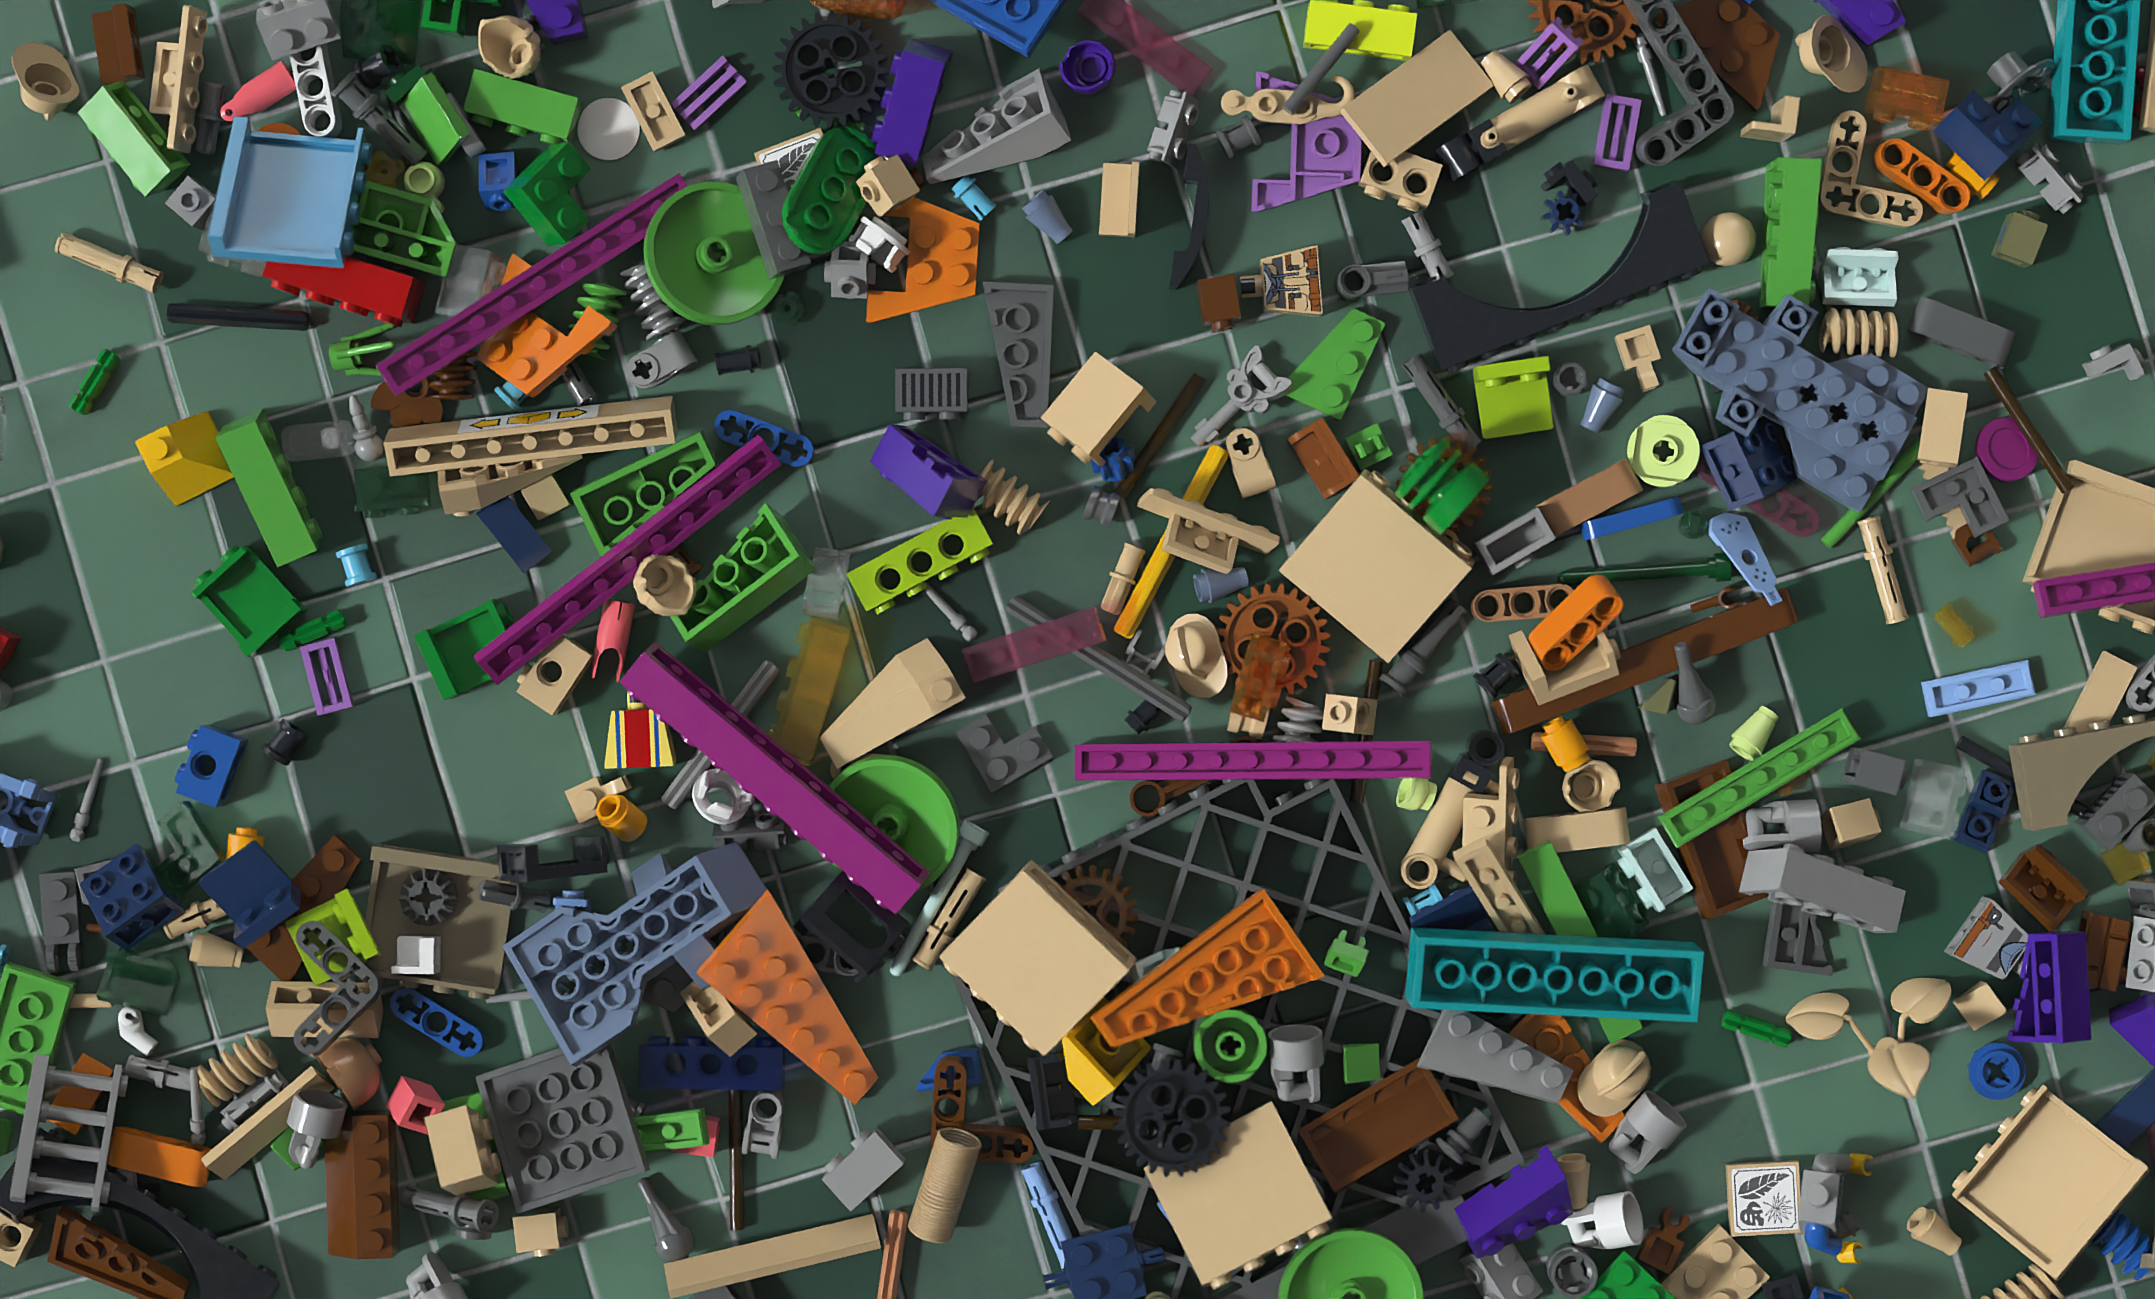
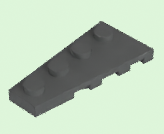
M983 282L1011 427L1047 429V424L1041 417L1047 411L1049 404L1054 285Z

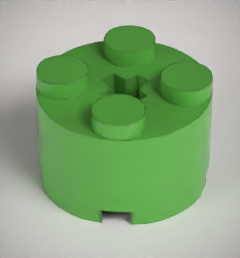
M1237 1006L1202 1017L1196 1026L1193 1036L1195 1056L1202 1069H1206L1210 1076L1221 1082L1234 1083L1248 1079L1261 1066L1267 1052L1266 1036L1260 1022L1251 1012ZM1226 1036H1233L1234 1041H1240V1044L1234 1045V1051L1227 1052L1225 1046H1220V1043L1226 1041Z

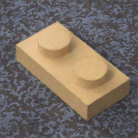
M653 71L621 87L655 153L687 137Z

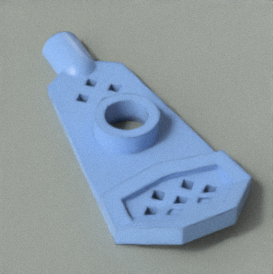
M1725 512L1710 519L1709 536L1717 546H1721L1752 589L1757 592H1763L1771 607L1783 601L1774 587L1777 579L1747 517ZM1742 555L1750 559L1751 565L1743 561Z

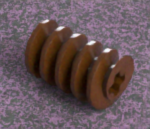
M470 349L432 373L439 377L440 380L429 383V387L438 391L439 394L429 398L459 401L473 399L475 394L466 391L465 387L476 384V380L466 376V372L476 370L477 366L468 362L467 358L477 356L478 351Z

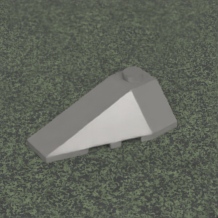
M1040 69L1009 84L999 92L1002 98L987 111L981 107L973 114L976 119L963 131L954 130L922 157L926 179L930 184L1038 158L1071 141L1066 119Z

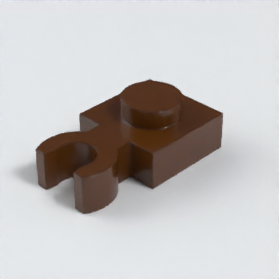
M1665 1207L1661 1211L1659 1216L1660 1229L1649 1227L1635 1257L1636 1260L1665 1275L1671 1274L1685 1244L1676 1239V1236L1688 1227L1690 1220L1688 1216L1682 1215L1678 1224L1673 1225L1670 1222V1215L1673 1211L1671 1207Z

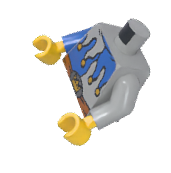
M1855 1152L1849 1155L1821 1153L1815 1157L1812 1168L1804 1169L1798 1215L1801 1235L1805 1236V1241L1810 1247L1829 1255L1837 1256L1840 1263H1861L1862 1261L1856 1258L1855 1249H1863V1244L1859 1241L1841 1242L1838 1239L1845 1174L1848 1171L1851 1174L1870 1176L1872 1172L1865 1171L1864 1165L1867 1159H1873L1871 1155Z

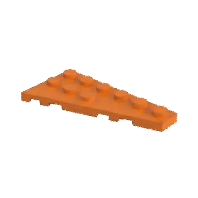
M1260 889L1090 1018L1109 1045L1115 1047L1173 1026H1179L1192 1020L1212 1015L1221 1010L1230 1009L1309 981L1324 978L1325 976L1264 889Z

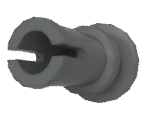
M1474 1107L1471 1113L1454 1131L1450 1129L1447 1132L1449 1137L1445 1141L1437 1138L1436 1142L1450 1159L1463 1165L1464 1160L1460 1156L1464 1151L1469 1153L1472 1149L1470 1145L1487 1126H1490L1491 1122Z

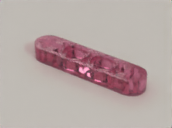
M1700 452L1699 463L1694 471L1695 475L1700 480L1720 491L1712 472L1708 473V475L1704 473L1705 465L1701 462L1705 457ZM1781 488L1773 492L1781 500L1780 508L1774 513L1766 512L1763 509L1762 498L1744 505L1795 537L1810 536L1817 530L1819 525V516L1812 507ZM1789 502L1794 504L1790 508V512L1795 515H1802L1804 512L1808 514L1806 520L1810 523L1809 528L1802 527L1798 531L1795 528L1797 522L1789 516H1785L1784 522L1779 520V517L1787 511Z

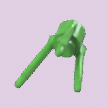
M385 323L352 336L341 337V342L331 343L329 345V357L333 370H345L347 376H381L377 368L360 367L358 364L364 363V354L395 347V342L388 341L362 346L359 341L383 333L395 326Z

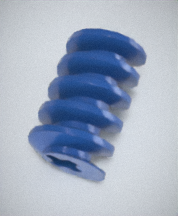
M2118 1209L2090 1244L2095 1246L2103 1241L2104 1244L2101 1247L2100 1253L2107 1255L2114 1251L2115 1253L2110 1262L2116 1265L2124 1260L2125 1263L2121 1271L2126 1275L2135 1270L2134 1279L2138 1280L2150 1271L2140 1268L2141 1255L2152 1254L2154 1243H2151V1237L2146 1233H2140V1228L2135 1223L2130 1224V1219L2125 1214H2119Z

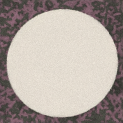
M603 98L592 102L584 109L579 118L577 130L579 140L589 154L602 160H616L627 155L634 148L639 138L640 126L632 108L628 104L614 98Z

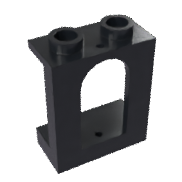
M573 836L574 860L539 864L538 844L497 845L500 881L533 882L608 873L607 864L610 861V850L605 843V837Z
M842 870L793 928L802 936L809 930L815 933L859 972L854 979L858 984L866 974L872 979L886 963L881 959L882 955L887 950L893 954L905 941L906 937L902 932L910 923L898 912L894 914L891 910L881 907L875 901L872 894L862 886L851 882ZM844 890L885 927L887 939L881 948L873 950L863 947L824 913Z

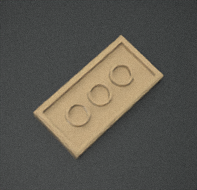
M1449 30L1346 104L1340 112L1385 168L1490 91L1494 84L1452 31Z

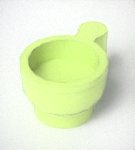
M418 162L414 166L412 165L404 175L406 191L435 200L442 214L444 205L439 201L438 197L444 190L445 179L439 167L429 162Z
M1428 778L1402 779L1397 792L1396 804L1398 807L1407 810H1417L1420 808L1427 811L1434 802L1437 785L1429 782Z

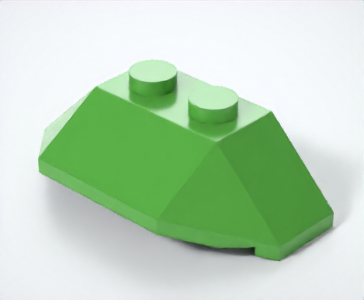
M366 180L365 193L359 194L357 200L360 203L359 223L353 224L351 233L354 234L353 252L412 270L447 278L457 243L435 200Z

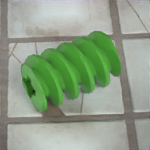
M596 281L594 283L582 284V289L590 294V296L578 297L577 302L585 310L590 306L610 321L618 322L619 318L611 310L623 309L624 305L615 297L616 295H627L628 292ZM585 310L573 311V316L579 320ZM570 324L568 329L572 331L576 324ZM613 331L610 335L604 334L603 336H614L615 332ZM601 336L593 343L594 348L587 355L606 360L598 353V350H609L610 345Z

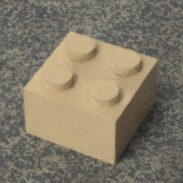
M467 1105L425 1117L441 1188L458 1196L500 1185L497 1174L502 1173V1168L497 1153H492L489 1140L493 1139V1133L488 1118L484 1119L480 1113H477Z

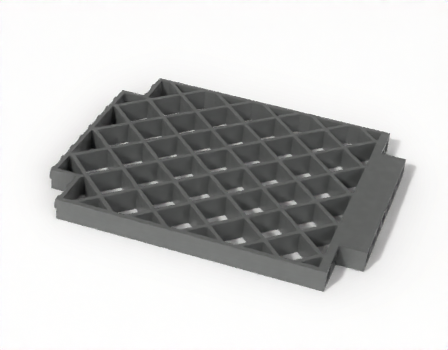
M1311 779L1304 783L1305 790L1295 795L1289 790L1273 798L1274 805L1269 808L1254 780H1222V784L1210 789L1208 784H1205L1189 793L1190 800L1178 805L1176 800H1173L1157 809L1159 812L1158 816L1146 821L1144 816H1141L1125 824L1126 832L1114 837L1112 832H1109L1093 840L1094 848L1082 853L1080 848H1077L1061 856L1064 863L1052 869L1048 863L1040 867L1050 878H1054L1121 845L1105 898L1060 883L1057 884L1072 898L1101 907L1097 922L1102 927L1109 910L1159 926L1160 930L1151 955L1162 950L1168 930L1192 938H1196L1204 932L1172 921L1188 870L1239 887L1232 910L1244 902L1248 890L1256 893L1260 889H1264L1270 898L1297 906L1298 909L1291 927L1297 937H1299L1307 910L1357 926L1352 945L1356 946L1360 936L1365 937L1366 931L1369 930L1405 942L1408 949L1410 946L1411 933L1334 779ZM1247 782L1263 814V818L1261 820L1210 803L1209 800ZM1329 789L1334 799L1321 839L1271 823L1273 816ZM1198 805L1201 806L1183 859L1130 841V839ZM1208 811L1259 827L1243 878L1191 862ZM1340 813L1360 852L1330 843ZM1267 831L1318 847L1301 898L1251 882ZM1327 850L1366 863L1373 877L1360 918L1311 902ZM1128 851L1180 867L1164 918L1112 901ZM1010 882L997 888L998 892L1000 893ZM1379 893H1381L1399 931L1370 922ZM1322 971L1325 977L1318 979L1337 986L1322 1030L1324 1057L1327 1049L1343 1054L1342 1045L1346 1044L1332 1040L1331 1036L1347 989L1396 1005L1379 1056L1380 1079L1372 1080L1369 1087L1383 1080L1386 1069L1396 1072L1407 1066L1390 1059L1406 1010L1408 1009L1438 1020L1443 1011L1441 1009L1412 1008L1405 998L1407 975L1400 996L1351 981V975L1343 972L1341 977ZM1129 972L1120 979L1133 984ZM950 973L1081 1236L1111 1229V1227L1085 1219L1077 1204L1089 1168L1140 1184L1127 1224H1131L1132 1232H1134L1148 1187L1154 1189L1145 1170L1142 1173L1094 1157L1093 1154L1101 1130H1092L1085 1153L1044 1139L1041 1131L1037 1130L1035 1109L1031 1113L1013 1077L1030 1081L1029 1069L1006 1062L998 1047L1004 1023L998 1019L994 1034L992 1035L974 999L975 996L972 994L970 986L960 977ZM1280 991L1268 996L1262 1016L1252 1013L1260 1022L1265 1035L1267 1029L1273 1030L1287 1025L1271 1019ZM1201 1018L1194 1021L1184 1051V1057L1180 1059L1181 1069H1186L1187 1065L1192 1061L1195 1064L1194 1071L1200 1072L1202 1070L1198 1061L1192 1059L1194 1053L1193 1036ZM1062 1039L1055 1045L1054 1051L1063 1049ZM1150 1045L1152 1048L1147 1055L1154 1057L1155 1050L1153 1045ZM1440 1072L1439 1075L1433 1074L1444 1094L1446 1089L1482 1100L1491 1114L1489 1119L1491 1124L1486 1128L1478 1154L1464 1151L1460 1156L1464 1161L1476 1165L1450 1177L1455 1180V1187L1443 1188L1451 1195V1199L1447 1201L1439 1196L1436 1199L1440 1204V1209L1435 1210L1431 1201H1428L1426 1212H1420L1418 1207L1419 1200L1411 1208L1405 1205L1408 1195L1398 1197L1395 1191L1362 1180L1348 1187L1396 1204L1350 1228L1366 1229L1387 1237L1405 1252L1414 1266L1468 1240L1454 1208L1464 1202L1462 1194L1510 1171L1518 1164L1520 1166L1525 1164L1487 1085L1474 1081L1477 1086L1475 1088L1451 1080L1450 1076L1445 1075L1443 1072ZM1252 1075L1243 1081L1234 1082L1233 1084L1238 1085L1227 1120L1233 1122L1238 1119L1247 1089L1279 1099L1277 1087L1252 1079ZM1072 1084L1074 1096L1087 1100ZM1181 1088L1179 1089V1091H1178V1093H1177L1176 1102H1175V1104H1174V1108H1173L1172 1112H1171L1170 1114L1164 1113L1163 1116H1172V1115H1173V1112H1174V1109H1175V1106H1176V1103H1177V1100H1178V1097H1179ZM1115 1089L1096 1103L1101 1105L1098 1115H1107L1109 1108H1123L1124 1104L1113 1098ZM1306 1098L1289 1101L1297 1105L1288 1132L1294 1145L1299 1134L1298 1129L1301 1128L1307 1108L1325 1114L1336 1106L1321 1101L1309 1103ZM1499 1130L1508 1149L1490 1157ZM1164 1131L1159 1140V1148H1162L1167 1131ZM1432 1138L1413 1150L1418 1161L1422 1160V1153L1426 1148L1445 1154L1438 1146L1436 1140ZM1053 1155L1081 1165L1072 1192ZM1303 1161L1309 1174L1327 1181L1319 1166ZM1346 1189L1337 1194L1333 1193L1328 1211L1334 1221L1327 1224L1330 1229L1329 1231L1333 1230ZM1133 1235L1134 1241L1141 1251L1162 1246L1163 1253L1155 1254V1256L1164 1254L1165 1259L1179 1263L1168 1294L1171 1299H1177L1187 1268H1193L1185 1250L1180 1251ZM1293 1256L1251 1276L1252 1271L1246 1273L1243 1268L1242 1271L1232 1276V1281L1237 1284L1207 1299H1278L1283 1273Z

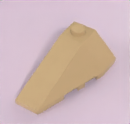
M582 454L438 471V487L445 515L453 513L454 516H467L473 514L475 510L482 509L582 459Z

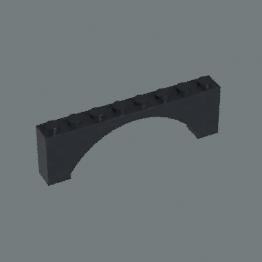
M1673 180L1640 193L1643 203L1638 221L1620 256L1596 282L1566 300L1533 308H1510L1492 305L1476 300L1449 285L1446 276L1441 273L1408 286L1436 365L1442 370L1448 368L1449 372L1460 370L1469 365L1468 360L1479 355H1481L1482 359L1495 356L1502 352L1501 346L1514 342L1516 346L1525 344L1536 338L1534 335L1536 332L1546 328L1548 332L1560 330L1569 325L1567 320L1579 315H1581L1582 319L1595 316L1602 312L1601 306L1614 302L1615 306L1622 305L1634 300V293L1646 288L1648 292H1654L1668 286L1667 280L1680 275L1681 279H1686L1701 273V266L1710 262L1681 182Z
M39 1127L37 1131V1136L43 1137V1141L65 1144L68 1142L62 1134L53 1129L46 1132ZM40 1155V1159L33 1158L31 1172L37 1173V1177L95 1184L98 1165L96 1164L97 1162ZM16 1160L0 1180V1214L17 1225L25 1217L42 1211L60 1208L63 1205L66 1207L92 1205L93 1198L34 1191V1194H27L25 1203L10 1201ZM110 1168L108 1171L105 1170L104 1181L111 1183L107 1204L100 1203V1206L134 1215L163 1233L177 1247L188 1263L201 1299H272L277 1293L280 1282L276 1280L277 1275L271 1269L261 1264L255 1267L246 1261L247 1255L243 1251L232 1245H229L228 1248L224 1247L216 1241L218 1237L203 1226H199L198 1229L186 1222L187 1216L178 1209L170 1206L167 1210L156 1203L158 1198L153 1193L143 1187L136 1190L126 1183L128 1181L127 1177L116 1169Z

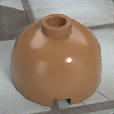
M341 1038L337 1039L325 1052L316 1056L331 1082L337 1086L341 1096L353 1111L366 1103L377 1092L381 1082V1074L377 1065L383 1061L371 1044L364 1047L356 1039Z

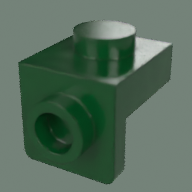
M417 65L408 73L403 70L394 76L389 82L391 87L385 93L394 104L400 106L419 79L431 72L441 87L445 84L432 68L425 71L421 66Z

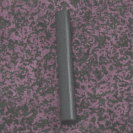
M1349 23L1284 103L1282 108L1288 114L1293 116L1358 36L1360 30L1355 25Z

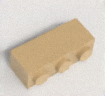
M271 981L265 1008L271 1037H294L297 1028L339 986L335 982H325L317 986L313 982ZM355 983L359 988L356 995L361 992L367 995L371 992L369 983ZM381 993L377 1000L339 1038H379L384 1012ZM341 1003L334 1004L328 1011V1018L334 1023L343 1021L347 1016V1007ZM320 1018L316 1023L322 1027L315 1034L308 1031L304 1037H317L323 1029L330 1034L333 1029L328 1027Z

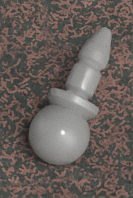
M351 395L349 398V410L351 415H353L352 419L357 429L352 433L353 438L356 439L355 451L361 459L374 461L383 453V441L375 434L377 431L376 426H369L367 416L364 413V407L355 395Z

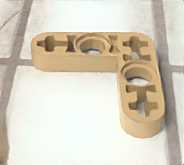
M1845 111L1839 114L1831 125L1820 180L1819 207L1830 215L1896 228H1908L1915 225L1923 214L1921 202L1916 197L1856 184L1867 123L1865 118L1856 111ZM1849 118L1853 119L1852 125L1858 127V131L1851 133L1848 144H1855V149L1849 146L1835 145L1836 141L1839 143L1844 141L1846 130L1840 128V124L1847 122ZM1837 153H1845L1851 159V167L1845 173L1838 172L1833 167L1832 160ZM1836 188L1838 189L1839 196L1850 198L1852 197V191L1857 192L1852 202L1853 212L1848 211L1851 203L1839 202L1835 207H1832V202L1826 198V194L1833 192ZM1865 195H1873L1879 201V209L1873 215L1866 214L1861 209L1860 202ZM1887 198L1892 199L1889 204L1891 207L1898 208L1903 206L1905 202L1909 203L1908 209L1914 211V215L1907 217L1903 221L1901 220L1902 214L1890 211L1887 213L1888 218H1884L1883 215L1888 207Z

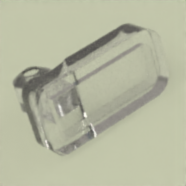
M347 420L287 426L281 434L283 454L291 461L353 456L356 453V439L352 436L355 426L351 421Z

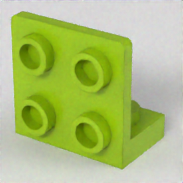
M1548 356L1476 366L1472 369L1481 432L1484 439L1553 429L1554 425L1546 372L1550 371Z
M349 889L335 894L334 899L286 921V927L313 983L317 986L331 980V978L297 944V931L306 922L317 921L323 924L363 964L381 956ZM312 931L308 932L306 936L309 941L306 946L313 943L324 953L328 947L318 937L322 931L316 934ZM343 953L333 955L329 961V967L333 972H341L348 966V957ZM323 954L317 956V958L321 959Z

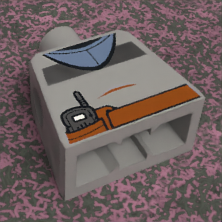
M1982 896L1944 952L2003 980L2011 969L2020 975L2028 934L1995 901Z

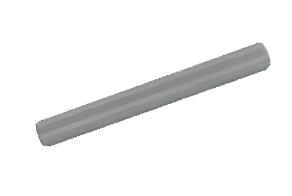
M769 660L763 661L731 705L747 717L780 673L779 667ZM697 749L663 794L662 801L673 809L678 808L692 790L698 777L710 766L709 757Z

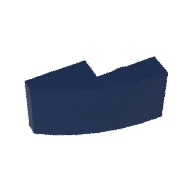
M508 496L482 508L476 513L496 541L500 543L523 573L527 572L552 552Z
M1983 769L1969 795L1952 840L1982 853L1990 851L2000 819L2007 813L2015 789V783Z

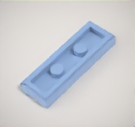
M2029 660L1921 682L1928 717L2036 695Z

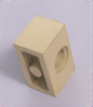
M565 634L539 653L541 655L533 666L527 664L517 679V682L521 685L516 692L550 715L558 714L591 664L594 655ZM551 661L557 662L562 668V675L556 682L550 681L545 675V667Z

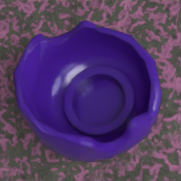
M1085 40L1068 48L1063 61L1059 63V68L1063 81L1075 92L1092 95L1100 93L1108 87L1115 75L1117 65L1112 51L1103 43Z

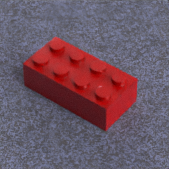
M346 257L344 268L267 261L262 275L272 280L271 287L297 296L300 295L301 290L307 291L305 298L329 306H334L335 300L341 302V309L368 317L369 311L376 312L374 319L401 328L403 321L414 324L426 283L414 277Z

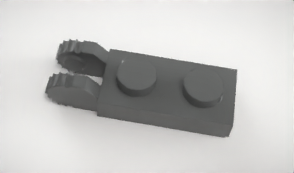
M75 871L39 874L43 938L44 945H47L45 951L48 973H57L59 971V944H69L67 951L69 969L71 971H80L83 930L80 890Z

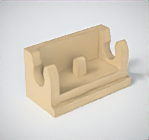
M1928 388L1917 457L1920 463L1951 469L1957 466L1968 393Z

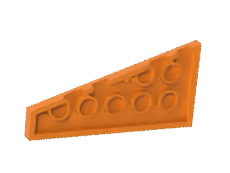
M766 890L699 967L696 973L856 1105L877 1081L878 1076L771 893Z

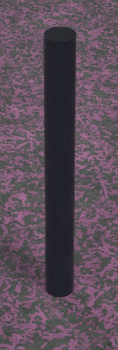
M1961 736L1956 744L1957 749L2014 780L2011 762L1965 736ZM2075 799L2069 812L2081 818L2088 806Z

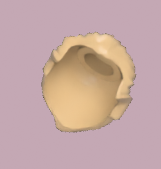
M511 15L499 16L494 19H482L480 21L478 30L480 54L483 62L492 67L495 73L503 74L504 78L509 77L513 79L523 77L524 75L528 76L529 73L532 74L537 69L538 62L541 59L540 37L533 31V26L530 23Z
M650 555L640 563L633 581L640 603L644 604L654 613L663 616L687 614L696 594V578L689 574L686 563L673 556Z

